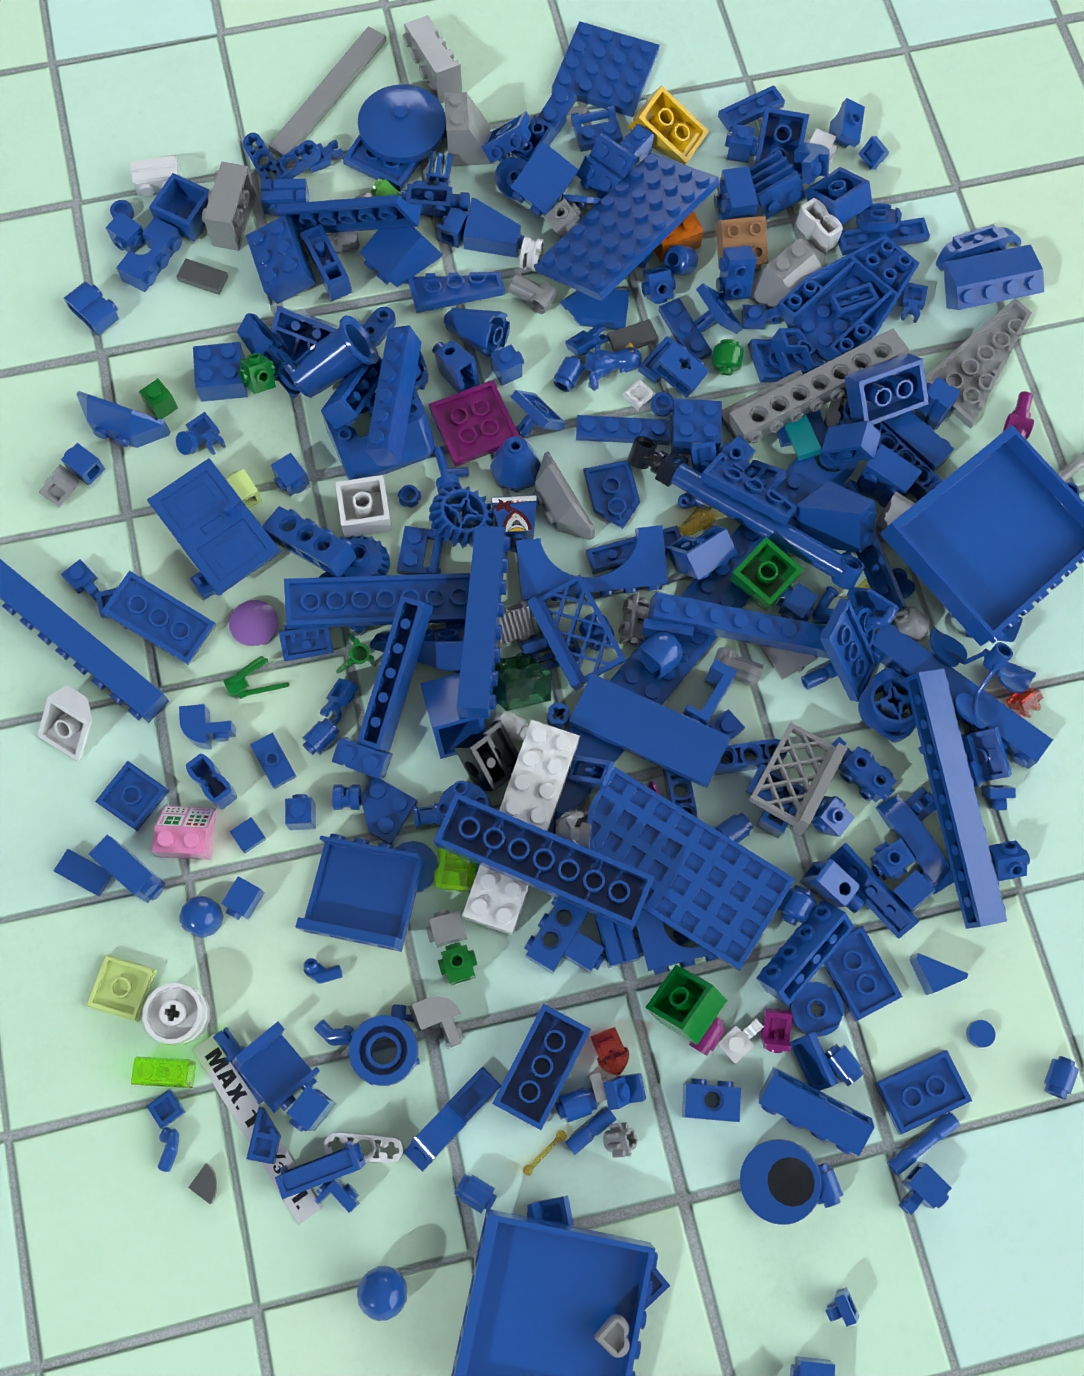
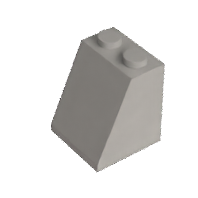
M467 92L444 93L448 154H453L451 166L493 164V162L490 163L481 148L490 133L488 121Z

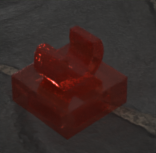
M1028 687L1023 693L1013 694L1006 702L1010 709L1018 710L1022 717L1031 718L1029 709L1041 710L1039 701L1044 697L1040 690Z

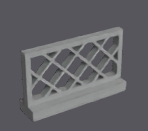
M790 722L748 801L794 826L792 831L802 836L810 825L848 747L841 743H838L835 747ZM792 732L799 736L803 743L793 745L789 737L790 733ZM811 747H819L825 750V756L816 758ZM806 749L809 759L799 761L795 750ZM789 752L793 762L783 764L779 754ZM812 764L816 774L806 776L802 766ZM796 767L800 778L790 780L786 769ZM779 770L783 781L773 783L769 773ZM802 783L806 794L796 796L792 785ZM786 786L790 797L780 799L775 788ZM770 790L773 800L765 801L758 797L759 792ZM792 802L796 810L795 816L785 812L782 804Z

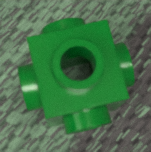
M259 353L250 354L247 358L239 360L241 365L239 370L240 378L245 387L253 394L276 388L273 375L276 373V370L271 360Z
M460 942L445 946L446 951L441 952L442 959L438 960L441 975L447 974L450 986L475 979L473 966L478 964L474 950L468 951L467 945L461 946ZM457 959L462 960V963L459 966L453 965L454 961Z

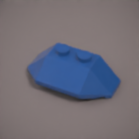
M277 306L271 330L277 339L283 343V350L293 361H296L310 347L339 328V326L305 313Z
M78 391L76 394L86 420L93 430V434L101 439L110 438L121 446L128 447L129 445L139 448L170 434V430L164 420Z

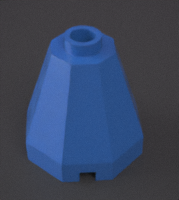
M514 436L506 439L497 449L490 465V470L499 487H508L511 491L519 492L535 485L541 463L532 446L525 439Z

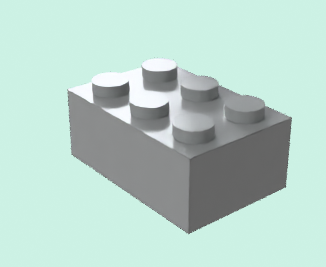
M221 161L219 170L215 172L214 186L208 193V205L202 212V221L205 222L207 235L215 247L237 251L240 249L256 197L248 166Z

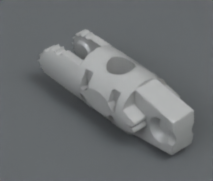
M355 231L327 234L337 254L357 250L360 247L358 234ZM302 240V243H303V246H304L306 255H307V256H310V255H309V252H308V250H307V248H306V246H305V243H304V241Z

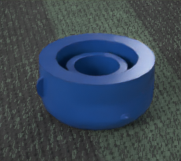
M389 1015L372 1017L364 1021L350 1034L352 1036L349 1045L351 1065L358 1076L370 1085L390 1086L397 1084L412 1072L416 1064H420L418 1058L419 1046L413 1030L396 1017ZM380 1038H391L397 1046L396 1057L388 1064L377 1063L372 1057L373 1045Z

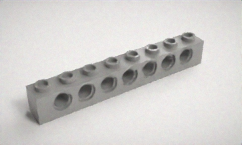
M891 329L730 412L729 426L736 437L739 435L748 444L756 443L764 435L779 431L791 421L796 422L803 415L819 410L824 404L832 400H839L847 393L844 376L907 354L909 348L896 331Z

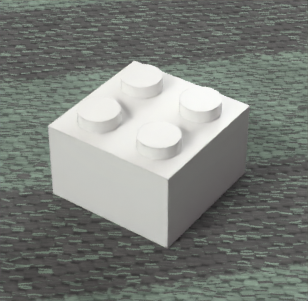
M383 475L335 482L341 527L345 538L352 537L353 535L360 536L362 534L392 531Z

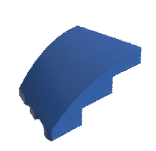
M779 328L772 339H751L747 344L760 383L777 382L799 370L804 375L825 364L815 353L817 350L815 346L807 340L799 328Z
M998 726L961 735L974 787H979L985 781L1006 778L1012 775ZM921 746L918 747L919 752L923 754Z

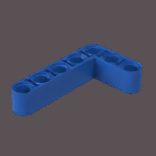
M780 739L728 745L724 755L730 759L731 764L724 765L720 762L713 776L756 770L761 764L767 766L772 757L769 754V749H776ZM744 752H751L755 756V761L746 760ZM788 752L780 753L782 761L784 760ZM663 768L668 800L697 817L692 782ZM675 787L683 788L686 796H676L673 789Z

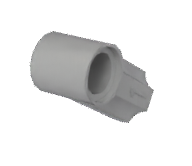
M515 274L509 286V293L528 302L529 306L540 314H544L557 297V291L550 284L545 282L538 284L521 274Z
M718 648L715 659L737 671L734 679L757 686L764 665L739 657V654L732 649Z

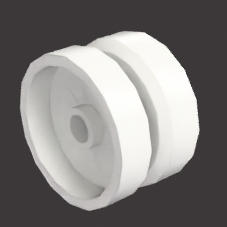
M167 983L156 988L148 996L143 1007L142 1021L146 1031L154 1040L174 1046L187 1045L196 1041L205 1032L210 1021V1007L206 998L198 990L181 983ZM176 1011H179V1012H180V1015H179L178 1018H176V1017L174 1016L175 1013H176Z

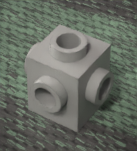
M564 198L561 202L556 203L552 210L544 217L559 237L562 238L573 226L578 224L581 220L579 215L582 212L574 202L570 205Z

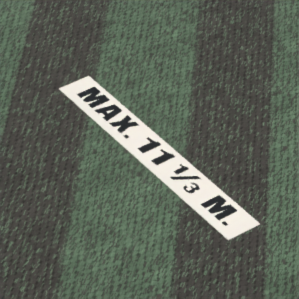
M213 1034L192 1050L250 1144L258 1107L260 1106L231 1062L227 1063L225 1060L226 1055L213 1039V1036L216 1035ZM281 1140L275 1164L261 1162L278 1192L279 1189L275 1177L281 1174L280 1168L287 1165L288 1170L296 1167ZM311 1189L283 1199L298 1225L322 1209L321 1205L314 1201L316 1197Z

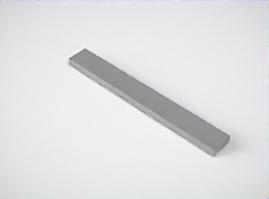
M368 26L268 145L269 150L282 157L301 144L386 43V35Z

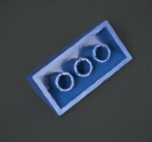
M1031 245L943 262L946 308L962 310L1044 292L1043 268Z

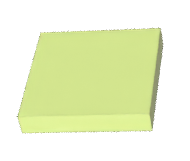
M105 954L86 1006L138 1022L157 970Z

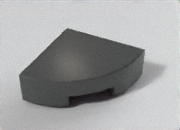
M206 1163L188 1188L209 1204H212L216 1197L217 1180L215 1171Z

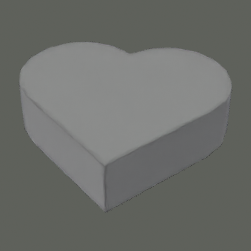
M612 1315L594 1334V1338L614 1357H623L629 1351L630 1345L626 1337L629 1332L628 1323L623 1316Z

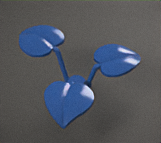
M935 627L931 630V649L934 655L948 666L956 667L959 663L966 665L984 656L983 665L989 670V673L973 697L967 693H960L954 699V705L958 713L978 728H985L992 721L990 706L978 700V697L994 673L996 676H999V681L1005 688L1015 693L1025 692L1036 675V672L1008 662L1013 657V651L1002 642L996 643L990 651L985 648L981 653L967 658L966 648L959 641L940 632Z

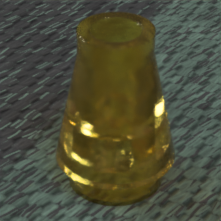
M704 505L701 508L697 507L678 528L682 535L690 536L711 527L715 519L710 510Z

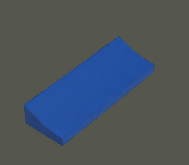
M399 195L279 204L277 205L276 214L280 217L285 215L298 228L299 234L320 224L326 233L418 227L422 205L410 204Z
M591 673L579 702L569 719V725L705 788H708L731 737Z

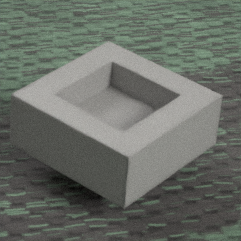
M600 1072L589 1075L588 1079L596 1103L607 1100L603 1083L607 1081V1078H601Z

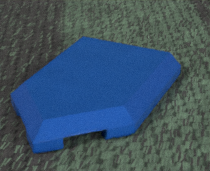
M614 288L602 301L576 290L560 301V304L573 315L574 320L580 326L594 327L597 324H601L605 329L618 330L626 327L630 290Z
M627 460L584 468L583 472L594 513L623 529L640 504L631 465Z

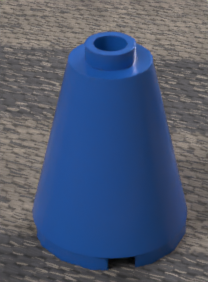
M452 308L444 316V324L447 331L490 358L491 353L497 351L499 347L504 348L510 330V322L506 321L508 315L501 311Z

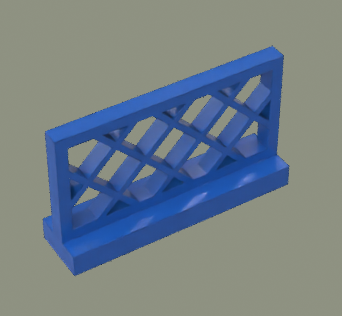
M580 574L539 598L533 597L526 601L570 686L575 691L584 687V684L588 682L591 673L586 676L583 675L580 669L583 659L596 662L592 673L597 676L627 661ZM579 583L583 589L580 600L568 597L570 587ZM553 597L562 599L558 612L550 610L545 602ZM566 600L578 603L575 616L562 613ZM582 605L593 608L594 612L591 621L579 618ZM561 617L573 620L569 633L560 631L558 625ZM596 617H598L600 623L595 622ZM577 621L590 624L586 638L574 634ZM594 626L605 630L602 642L590 639ZM563 635L568 636L567 641H565ZM572 638L584 641L581 654L571 652L569 646ZM589 642L601 646L597 659L585 656ZM605 647L615 649L619 657L610 663L601 660ZM574 656L579 658L578 663L576 662Z

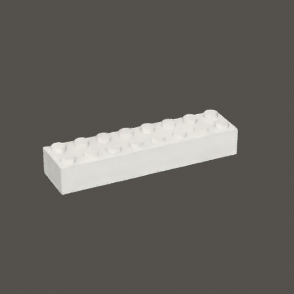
M531 720L499 811L549 831L579 744L580 736ZM480 865L462 917L513 936L530 886Z

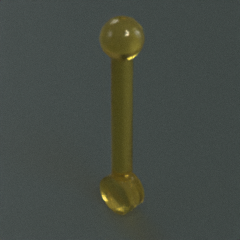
M563 1130L558 1131L556 1138L530 1165L527 1164L523 1167V1173L526 1176L532 1175L533 1169L559 1142L566 1140V1132Z

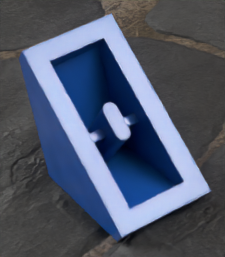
M575 755L567 779L599 791L602 786L606 787L614 762Z
M920 953L912 955L909 960L926 995L938 992L968 977V973Z

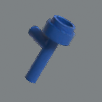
M438 446L434 449L441 475L436 480V487L439 493L442 489L447 490V487L450 485L456 489V486L460 484L458 477H468L469 468H448L444 449Z

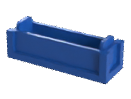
M347 1141L345 1143L346 1148L289 1170L287 1165L281 1167V1174L276 1176L275 1180L282 1199L360 1170L366 1162L359 1142L352 1145L351 1141Z

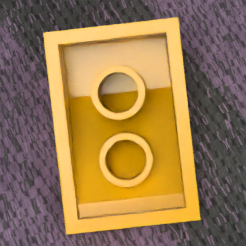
M662 85L648 97L627 127L629 130H633L636 124H640L654 134L652 143L654 149L684 165L688 163L709 132Z

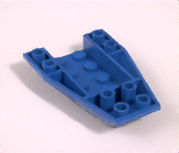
M884 235L808 275L781 299L777 306L787 327L799 328L807 340L817 349L815 353L819 358L829 362L872 340L877 335L920 263ZM871 282L880 300L873 307L836 318V311L832 310V304L828 302L829 295ZM866 291V292H863V293H860V294H857V295L860 296V295L869 293V291ZM848 297V298L839 300L838 303H839V302H842V301H845V300H848V299H850L851 297Z

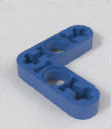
M255 132L249 133L243 140V147L262 180H272L268 173L269 171L274 173V180L293 179L315 164L321 157L319 147L311 140L302 142L276 161L259 134ZM254 142L259 148V150L255 151V149L253 148L252 144ZM268 157L266 164L259 165L261 158ZM295 160V167L287 169V164Z

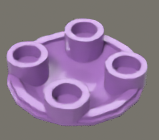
M248 600L239 604L233 610L229 619V629L233 638L247 646L269 644L278 627V616L274 608L260 600Z

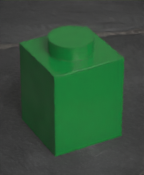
M158 378L138 391L147 408L158 419L162 420L178 409L172 394Z

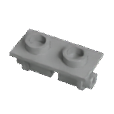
M639 592L628 597L623 604V622L620 624L618 631L620 635L619 644L630 640L631 645L639 646L640 642L644 639V635H641L643 624L638 623V620L644 622V619L647 618L649 603H647V598L639 597Z

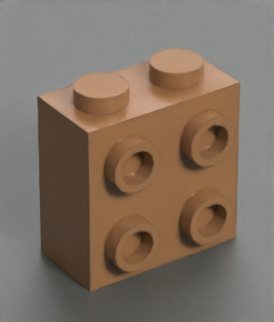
M766 216L728 219L716 222L718 269L719 259L723 256V249L727 247L751 246L757 258L755 270L761 269L762 264H768Z

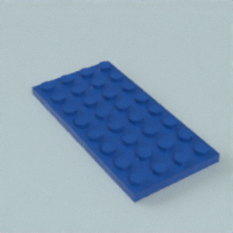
M650 153L630 172V175L623 182L616 185V189H612L601 200L600 204L595 205L577 225L573 226L538 260V264H534L535 271L602 301L720 185L719 177Z

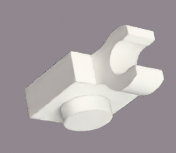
M753 1019L742 1031L735 1025L719 1040L717 1045L736 1064L755 1046L750 1039L764 1026L757 1019Z

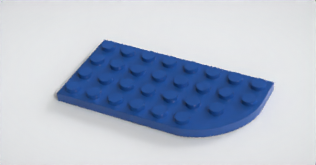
M616 767L611 771L606 787L602 786L590 806L587 823L591 824L590 849L655 876L642 909L740 971L794 883L795 878Z

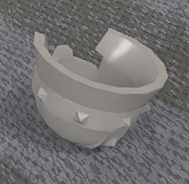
M569 809V812H565L556 820L555 835L590 849L591 824L587 823L589 811L582 812Z

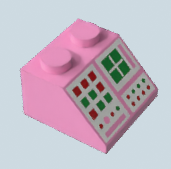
M164 806L155 825L152 852L158 857L211 860L217 809Z

